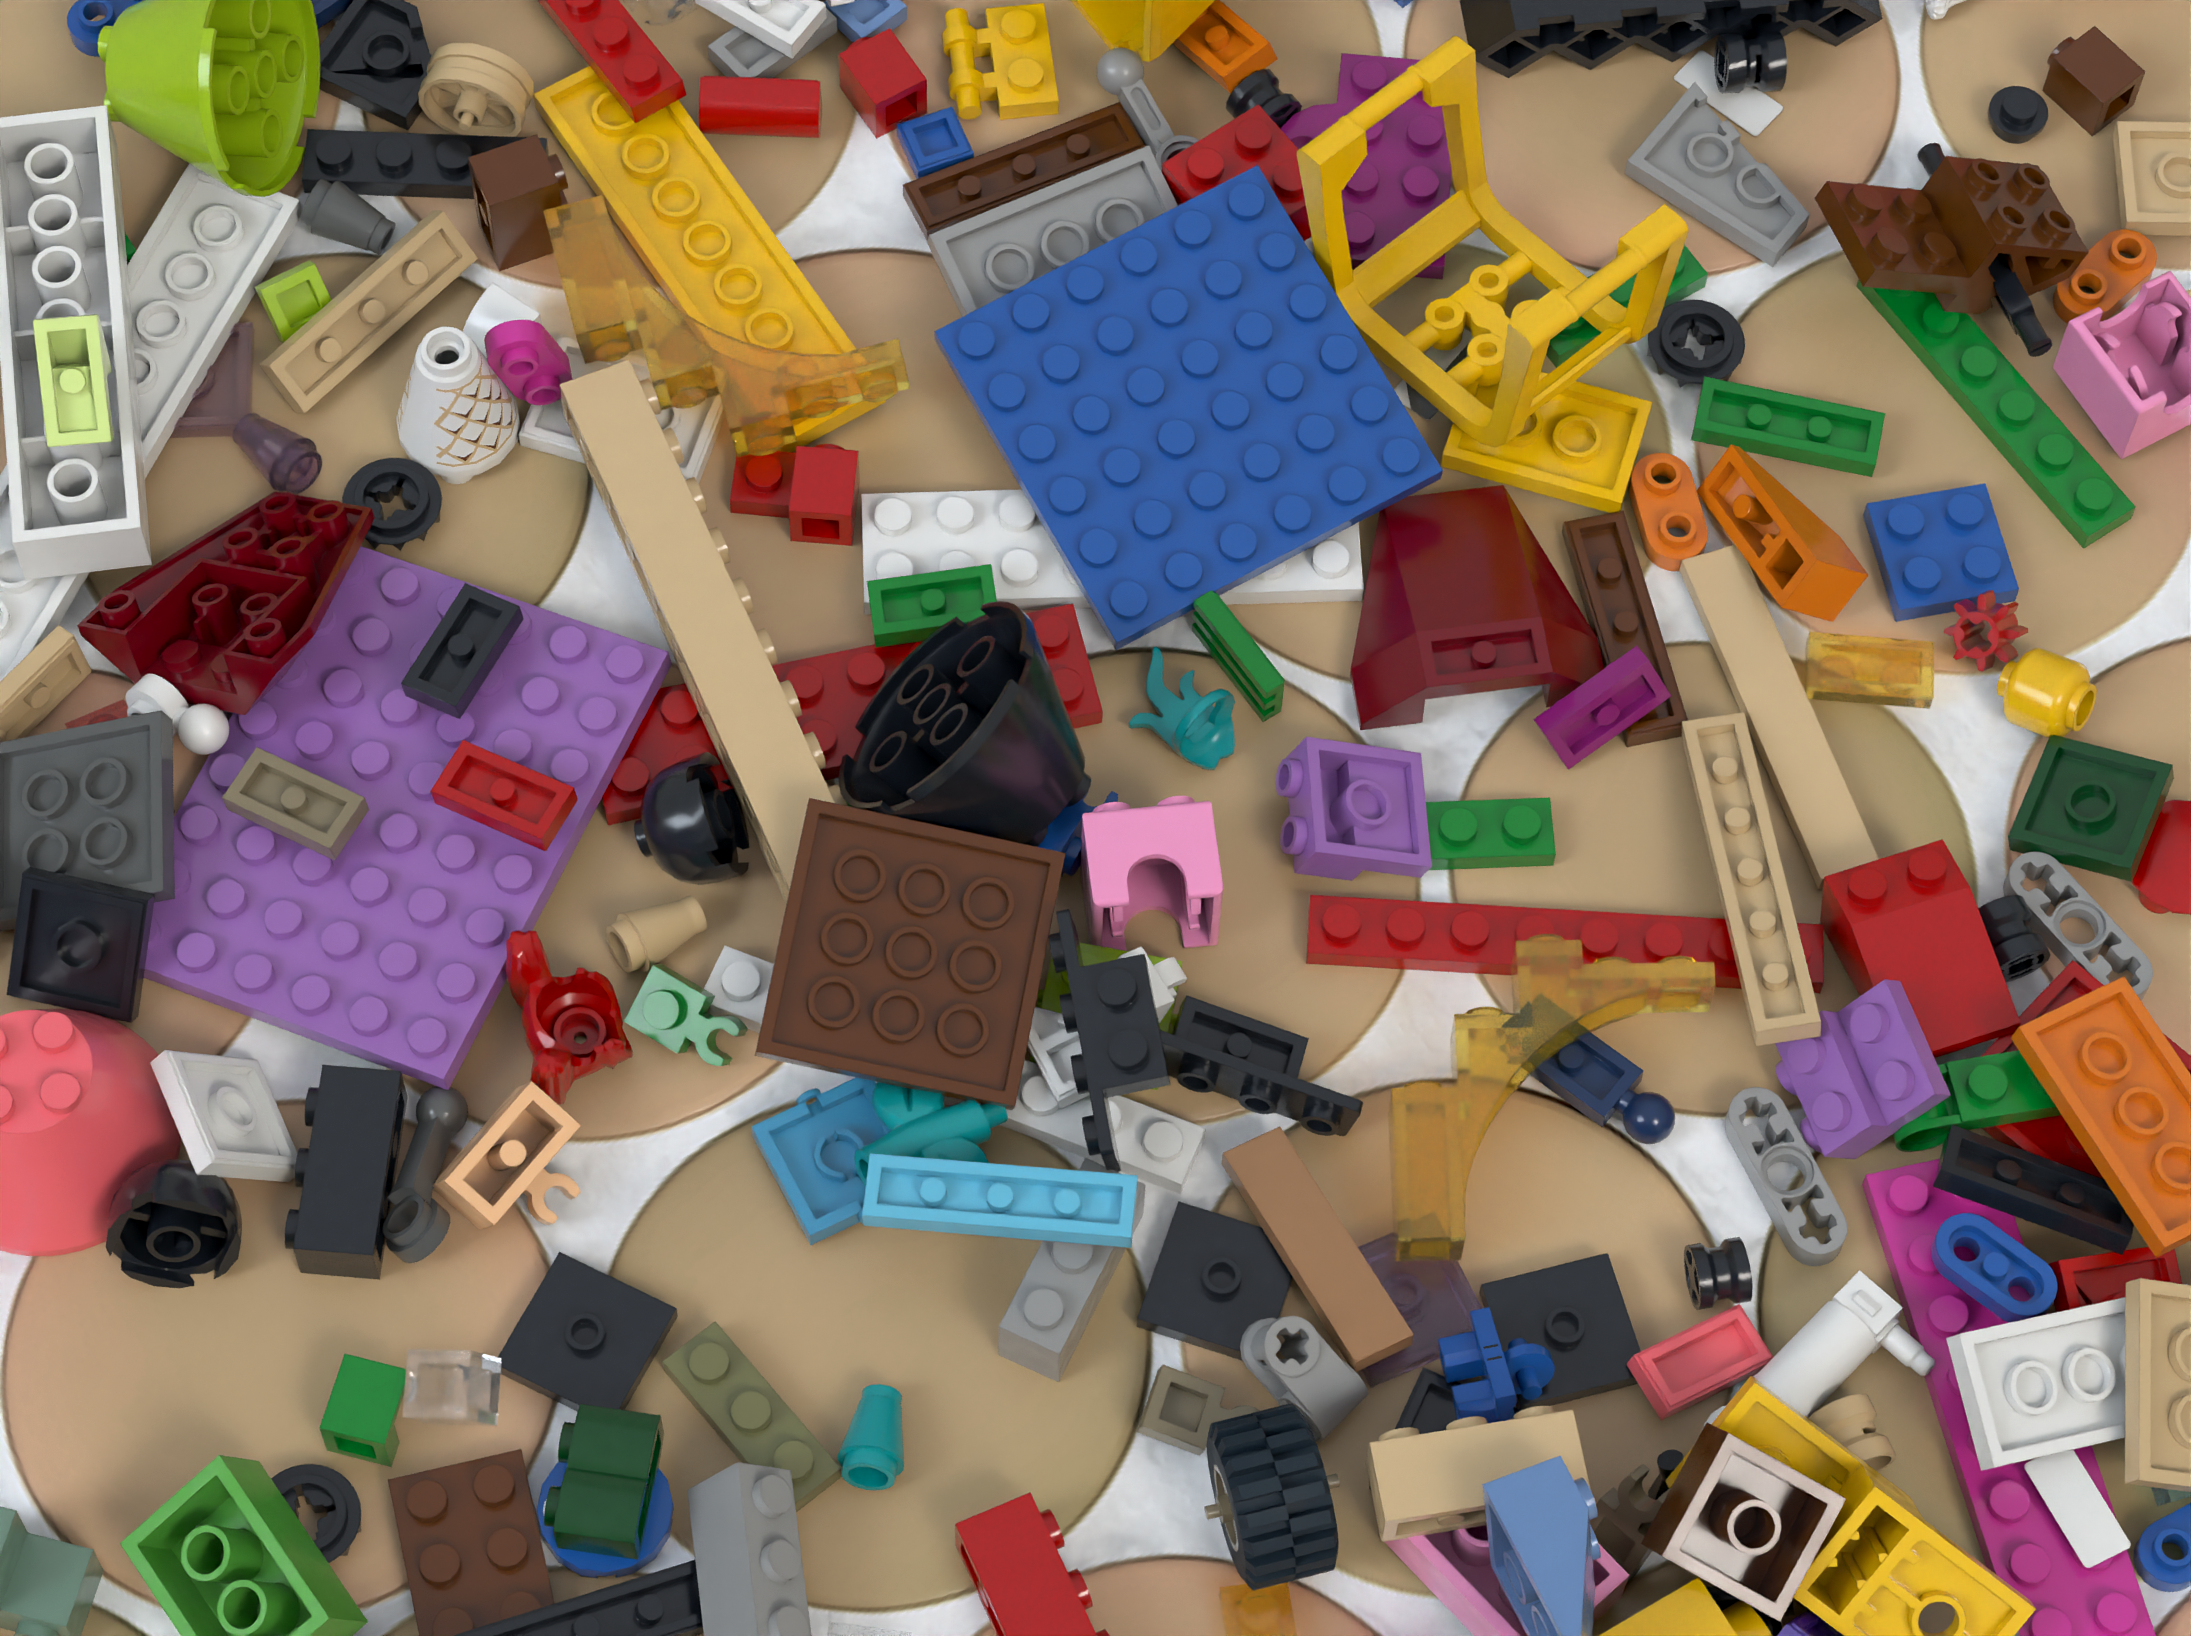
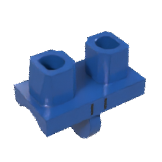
M1490 1307L1470 1311L1472 1331L1438 1339L1441 1366L1447 1383L1478 1376L1482 1378L1480 1381L1451 1387L1456 1418L1459 1420L1467 1417H1484L1487 1423L1512 1420L1515 1415L1513 1407L1517 1403L1516 1394H1522L1523 1398L1527 1400L1537 1399L1542 1394L1541 1388L1547 1385L1553 1378L1555 1366L1552 1356L1545 1347L1533 1343L1528 1344L1523 1338H1516L1510 1341L1508 1350L1503 1353Z

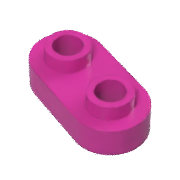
M511 320L493 327L485 335L484 344L489 366L517 398L525 400L532 405H548L561 398L559 384L573 380L567 354L540 323L531 320Z

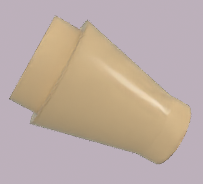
M689 895L678 901L619 913L617 915V922L606 927V937L616 962L625 972L630 973L637 969L647 972L653 965H657L693 936L706 931L707 922L701 906L693 896Z

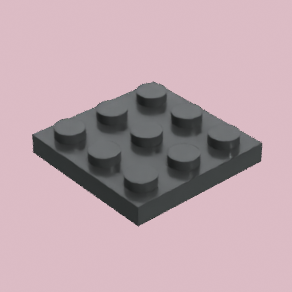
M160 710L0 742V931L15 929L22 873L29 867L155 894L154 903L175 899L173 719Z

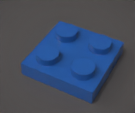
M1986 483L1866 504L1863 517L1895 622L1956 612L1954 605L1964 599L1972 601L1977 607L1979 594L1988 590L1994 591L1995 603L2002 604L2015 601L2019 587Z

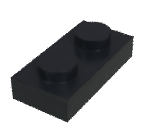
M465 583L402 680L401 685L405 696L460 719L524 620L520 606Z

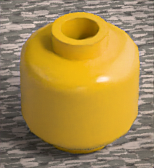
M2041 648L2029 650L2018 662L2009 661L2002 670L1997 684V694L2003 697V711L2007 720L2011 724L2048 738L2050 735L2064 737L2071 730L2077 732L2081 730L2092 713L2097 694L2096 686L2090 683V675L2085 665Z

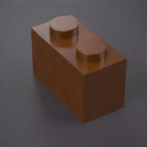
M537 134L468 157L478 224L499 271L567 248L564 224L572 222V215L563 190L568 189L566 175L557 154L547 156Z

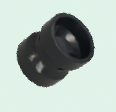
M1761 32L1754 39H1744L1739 33L1720 34L1717 38L1714 52L1715 79L1719 92L1722 94L1740 93L1745 87L1756 86L1762 92L1781 91L1784 87L1787 73L1786 46L1780 32Z
M2005 896L1978 908L2005 982L2022 978L2034 972L2049 960L2051 954L2043 937L2040 934L2034 933L2028 926L2032 914L2022 896Z

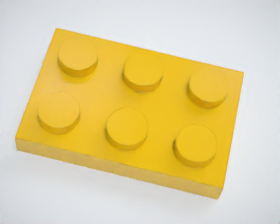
M1541 372L1538 382L1547 376L1548 373ZM1475 381L1466 390L1482 404L1493 410L1499 383L1492 386H1480L1479 382ZM1574 381L1526 419L1523 431L1499 447L1495 448L1481 444L1453 423L1443 451L1441 467L1608 513L1621 511L1653 402Z

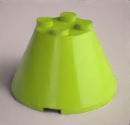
M143 0L126 8L119 15L114 26H104L101 29L98 38V53L101 60L106 62L107 91L104 97V106L107 105L111 121L122 122L127 127L245 196H270L281 190L291 180L305 155V147L297 146L304 118H316L319 98L320 46L316 17L311 0Z

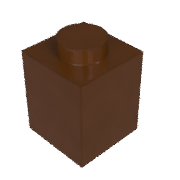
M2094 26L2076 40L2072 37L2066 38L2052 51L2047 60L2050 68L2042 91L2091 136H2094L2134 105L2146 71Z

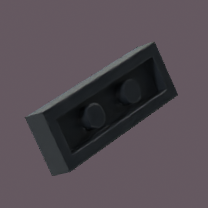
M1951 1125L1943 1143L1933 1187L2123 1255L2132 1238L2134 1224L2104 1179Z

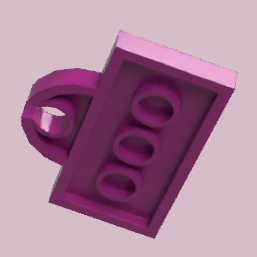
M1341 53L1337 103L1313 105L1294 114L1281 127V130L1298 149L1302 148L1336 123L1340 117L1347 115L1404 73L1408 67L1420 60ZM1419 91L1366 131L1368 155L1342 190L1343 212L1352 270L1450 198L1452 171L1442 106H1429L1423 101L1422 91ZM1445 254L1414 277L1443 280Z

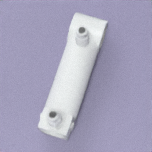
M1859 1270L1833 1297L1832 1301L1827 1302L1754 1378L1806 1418H1809L1871 1353L1874 1354L1881 1346L1903 1365L1911 1367L1920 1376H1926L1935 1366V1360L1924 1351V1347L1899 1326L1900 1321L1898 1318L1903 1307ZM1722 1406L1711 1413L1705 1424H1712L1726 1406Z

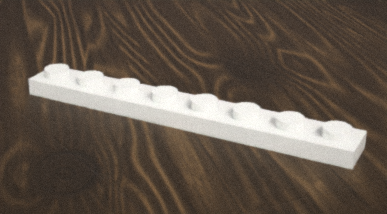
M724 946L704 987L705 990L715 995L707 1013L715 1017L723 1015L737 1017L749 1030L759 1033L774 964ZM1024 1060L1015 1108L1013 1110L1006 1109L1008 1119L1000 1124V1126L1105 1165L1101 1154L1089 1155L1084 1136L1082 1117L1093 1115L1090 1095L1060 1109L1037 1064ZM1120 1095L1109 1097L1121 1172L1129 1175H1138L1139 1179L1181 1194L1205 1139L1206 1128ZM944 1096V1104L948 1106L965 1101Z

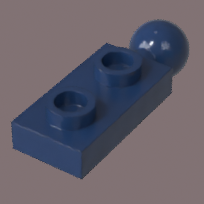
M1540 995L1501 1039L1499 1053L1599 1126L1603 1127L1612 1115L1618 1111L1623 1115V1124L1627 1133L1637 1142L1656 1144L1666 1139L1672 1132L1675 1125V1111L1668 1099L1654 1092L1638 1094L1634 1091L1642 1081L1644 1070Z

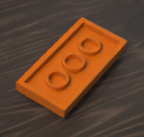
M2125 976L2018 1027L2011 1037L2013 1043L2155 1257L2157 1258L2191 1241V1074Z

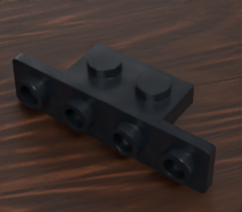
M1070 910L1056 911L1060 932L1050 934L1048 938L1056 973L1067 971L1071 993L1059 995L1067 1034L1078 1032L1082 1053L1071 1056V1065L1078 1094H1090L1093 1115L1082 1117L1086 1145L1090 1156L1101 1154L1107 1170L1119 1172L1121 1171L1108 1098L1171 1085L1148 963L1145 954L1084 966L1078 933Z
M1187 995L1180 1005L1172 1034L1160 1030L1169 1076L1176 1078L1180 1085L1189 1090L1201 1093L1213 1091L1238 1100L1240 1105L1249 1111L1259 1114L1276 1113L1299 1121L1306 1130L1323 1136L1335 1134L1346 1136L1361 1114L1363 1107L1361 1100L1298 1078L1309 1040L1307 1037Z

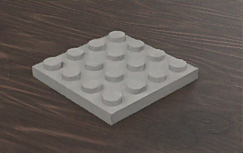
M1148 145L930 234L927 244L963 317L1178 205Z

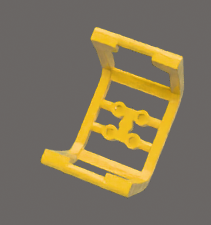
M1452 36L1416 64L1408 67L1404 73L1347 115L1340 117L1336 123L1304 145L1296 153L1316 262L1371 353L1466 434L1481 444L1495 448L1506 444L1523 431L1526 419L1623 343L1631 344L1639 341L1657 327L1689 232L1686 222L1666 204H1663L1620 237L1616 258L1587 278L1514 218L1499 203L1487 182L1478 111L1475 50L1458 36ZM1419 91H1422L1423 101L1429 106H1442L1453 184L1456 193L1352 270L1343 212L1342 190L1368 155L1366 131ZM1478 228L1491 242L1509 256L1498 266L1488 264L1475 268L1470 274L1467 284L1448 298L1432 301L1426 307L1425 321L1405 336H1402L1372 309ZM1529 272L1546 286L1550 292L1538 301L1525 300L1518 303L1514 307L1509 319L1504 312L1508 298V288ZM1637 274L1628 307L1625 308L1612 299L1609 294ZM1581 316L1602 332L1538 382L1550 340L1571 323L1578 321V318ZM1467 326L1474 337L1468 343L1467 357L1449 371L1445 372L1423 353L1431 346L1443 351L1457 347L1462 340L1464 327ZM1475 381L1479 382L1480 386H1492L1499 383L1493 410L1482 404L1466 388Z

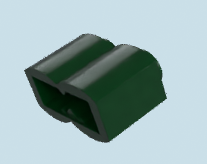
M580 1404L575 1423L564 1422L559 1440L558 1462L566 1463L567 1468L562 1485H551L544 1513V1525L554 1527L553 1533L557 1548L635 1560L639 1559L648 1521L651 1495L662 1452L664 1429L661 1415Z

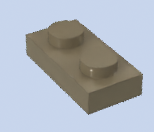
M258 747L253 751L222 797L227 810L332 860H336L369 811L365 797Z

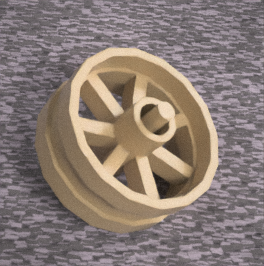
M450 43L438 47L432 54L427 67V76L423 79L418 92L419 105L429 119L442 129L455 135L516 137L522 129L525 121V110L530 106L534 94V82L526 69L519 63L493 48L474 43Z

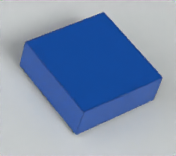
M953 107L897 124V137L916 179L974 158V152Z

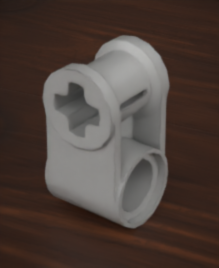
M1286 1316L1278 1319H1260L1249 1325L1242 1335L1240 1351L1247 1369L1279 1403V1406L1291 1403L1296 1406L1308 1422L1316 1442L1323 1441L1368 1395V1389L1360 1376L1332 1350L1314 1326L1304 1318ZM1282 1335L1285 1341L1281 1344L1276 1336ZM1279 1350L1281 1354L1284 1356V1359L1277 1358L1276 1353Z

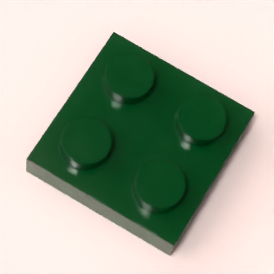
M2050 735L2009 832V849L2023 854L2043 852L2054 857L2061 864L2132 882L2174 780L2173 765Z

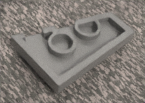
M1694 82L1627 160L1625 174L1771 267H1774L1807 227L1810 214L1766 163H1758L1739 142L1741 134L1728 119L1724 122L1719 119L1706 104L1708 96Z

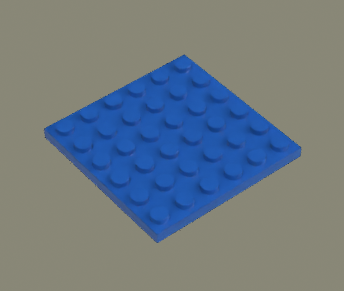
M1258 165L934 331L935 342L1115 650L1194 610V600L1210 590L1214 593L1216 592L1219 596L1440 480L1443 473L1435 456Z

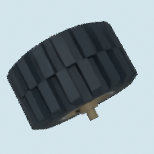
M1291 1403L1211 1423L1206 1447L1210 1479L1216 1504L1204 1506L1207 1520L1219 1517L1230 1555L1240 1577L1251 1590H1258L1333 1571L1336 1565L1339 1542L1330 1489L1340 1487L1337 1474L1326 1476L1314 1435L1308 1422L1296 1406Z

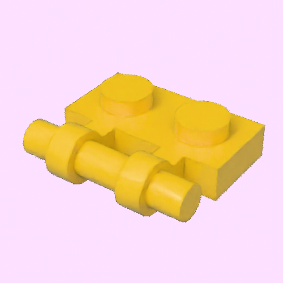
M1044 3L986 8V28L975 29L969 24L968 12L963 8H953L945 13L946 29L942 32L941 37L943 51L946 56L951 58L952 73L948 77V87L951 99L957 102L959 117L968 120L975 119L982 113L981 102L997 100L1000 120L1059 114V99ZM990 56L993 72L981 73L979 70H976L974 58Z

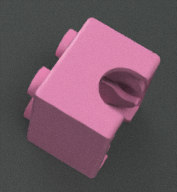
M2171 271L2144 283L2136 299L2126 309L2110 319L2100 321L2103 311L2101 308L2096 307L2070 320L2053 365V369L2120 459L2191 424V297Z
M1172 796L1161 800L1157 806L1131 808L1130 805L1123 802H1109L1097 806L1093 812L1083 813L1080 875L1089 944L1126 951L1125 927L1133 916L1146 910H1159L1172 916L1180 926L1184 948L1218 944L1223 881L1213 810L1210 801L1195 802L1193 798L1188 796Z

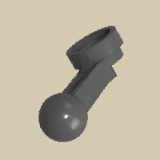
M435 1086L425 1091L419 1098L416 1105L418 1125L397 1181L387 1197L395 1206L385 1219L383 1235L386 1237L388 1249L405 1263H415L430 1255L443 1241L450 1226V1214L432 1198L434 1188L432 1185L438 1178L453 1135L457 1134L464 1127L468 1118V1105L465 1098L452 1087L446 1090Z

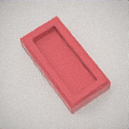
M1738 1304L1634 1354L1626 1365L1662 1421L1748 1379L1750 1376L1756 1375L1773 1358V1355L1741 1305Z

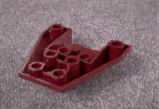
M1504 485L1407 496L1379 511L1350 670L1360 730L1422 723L1425 699L1542 685L1546 707H1551L1558 700L1567 696L1604 669L1598 638Z
M275 491L103 597L98 606L77 625L79 632L85 640L135 684L144 675L155 674L172 684L188 704H210L222 711L246 715L285 676L314 637L375 519L372 508L341 503L336 500H323L294 495L290 492Z

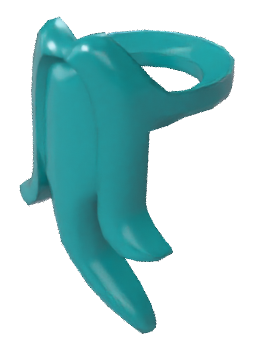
M1153 647V656L1146 682V692L1152 707L1159 716L1152 713H1138L1128 723L1129 728L1152 730L1177 755L1190 764L1205 770H1215L1219 759L1227 758L1234 754L1235 737L1231 717L1235 704L1234 696L1228 690L1219 688L1201 697L1193 689L1192 682L1195 671L1192 670L1185 673L1180 679L1179 694L1182 698L1181 700L1164 686L1162 679L1163 656L1158 647Z

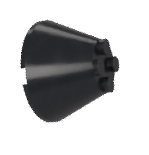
M1004 601L982 604L980 609L985 615L967 624H964L958 617L944 624L919 644L890 674L873 696L854 727L863 734V737L853 759L847 754L842 757L839 771V787L843 798L854 808L1038 847L1048 832V825L1054 821L1065 807L1075 805L1086 795L1092 780L1084 772L1085 756L1033 622L1015 604Z

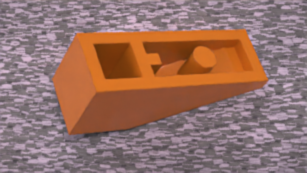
M1731 444L1697 489L1698 495L1781 608L1833 622L1868 577V573L1841 537L1740 447Z

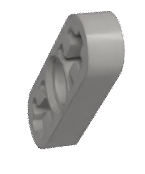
M2028 852L2017 857L2011 864L2004 881L2003 893L2004 897L2020 895L2025 899L2032 914L2028 925L2032 931L2043 937L2046 946L2066 967L2073 960L2103 985L2110 983L2108 978L2112 970L2119 974L2127 969L2133 974L2130 985L2142 1001L2153 977V969L2148 957L2054 857L2043 852ZM2027 877L2034 881L2042 877L2047 882L2044 892L2038 888H2034L2029 892L2022 887L2025 878ZM2061 899H2065V901L2058 905ZM2051 903L2056 909L2051 916H2047L2046 912ZM2071 917L2081 918L2092 926L2095 938L2086 944L2073 943L2062 934L2060 923ZM2104 945H2107L2109 950L2106 957L2104 958L2100 954L2096 961L2091 963L2090 960L2099 954Z
M1751 1087L1742 1090L1732 1099L1725 1119V1132L1790 1255L1800 1263L1809 1266H1821L1830 1263L1840 1253L1848 1231L1847 1221L1783 1100L1776 1093L1766 1088ZM1749 1109H1752L1757 1117L1769 1116L1765 1135L1771 1147L1760 1156L1757 1154L1761 1153L1765 1140L1759 1128L1755 1124L1747 1126L1742 1124ZM1777 1162H1789L1800 1169L1804 1177V1183L1795 1190H1781L1771 1183L1767 1170ZM1810 1197L1815 1199L1810 1200L1806 1212L1812 1224L1816 1228L1826 1226L1829 1228L1825 1242L1821 1245L1814 1236L1805 1239L1802 1236L1807 1221L1800 1206Z

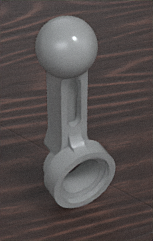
M1127 48L1111 49L1098 62V81L1104 90L1117 95L1145 146H1150L1162 170V163L1199 140L1192 136H1175L1143 81L1144 66L1140 57Z

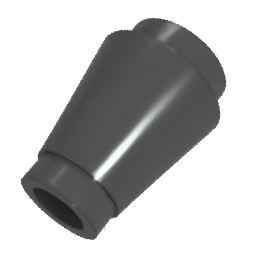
M323 178L316 183L310 192L300 216L301 222L311 226V234L366 251L370 250L378 255L385 250L396 226L395 222L387 219L385 215L340 180L331 183Z

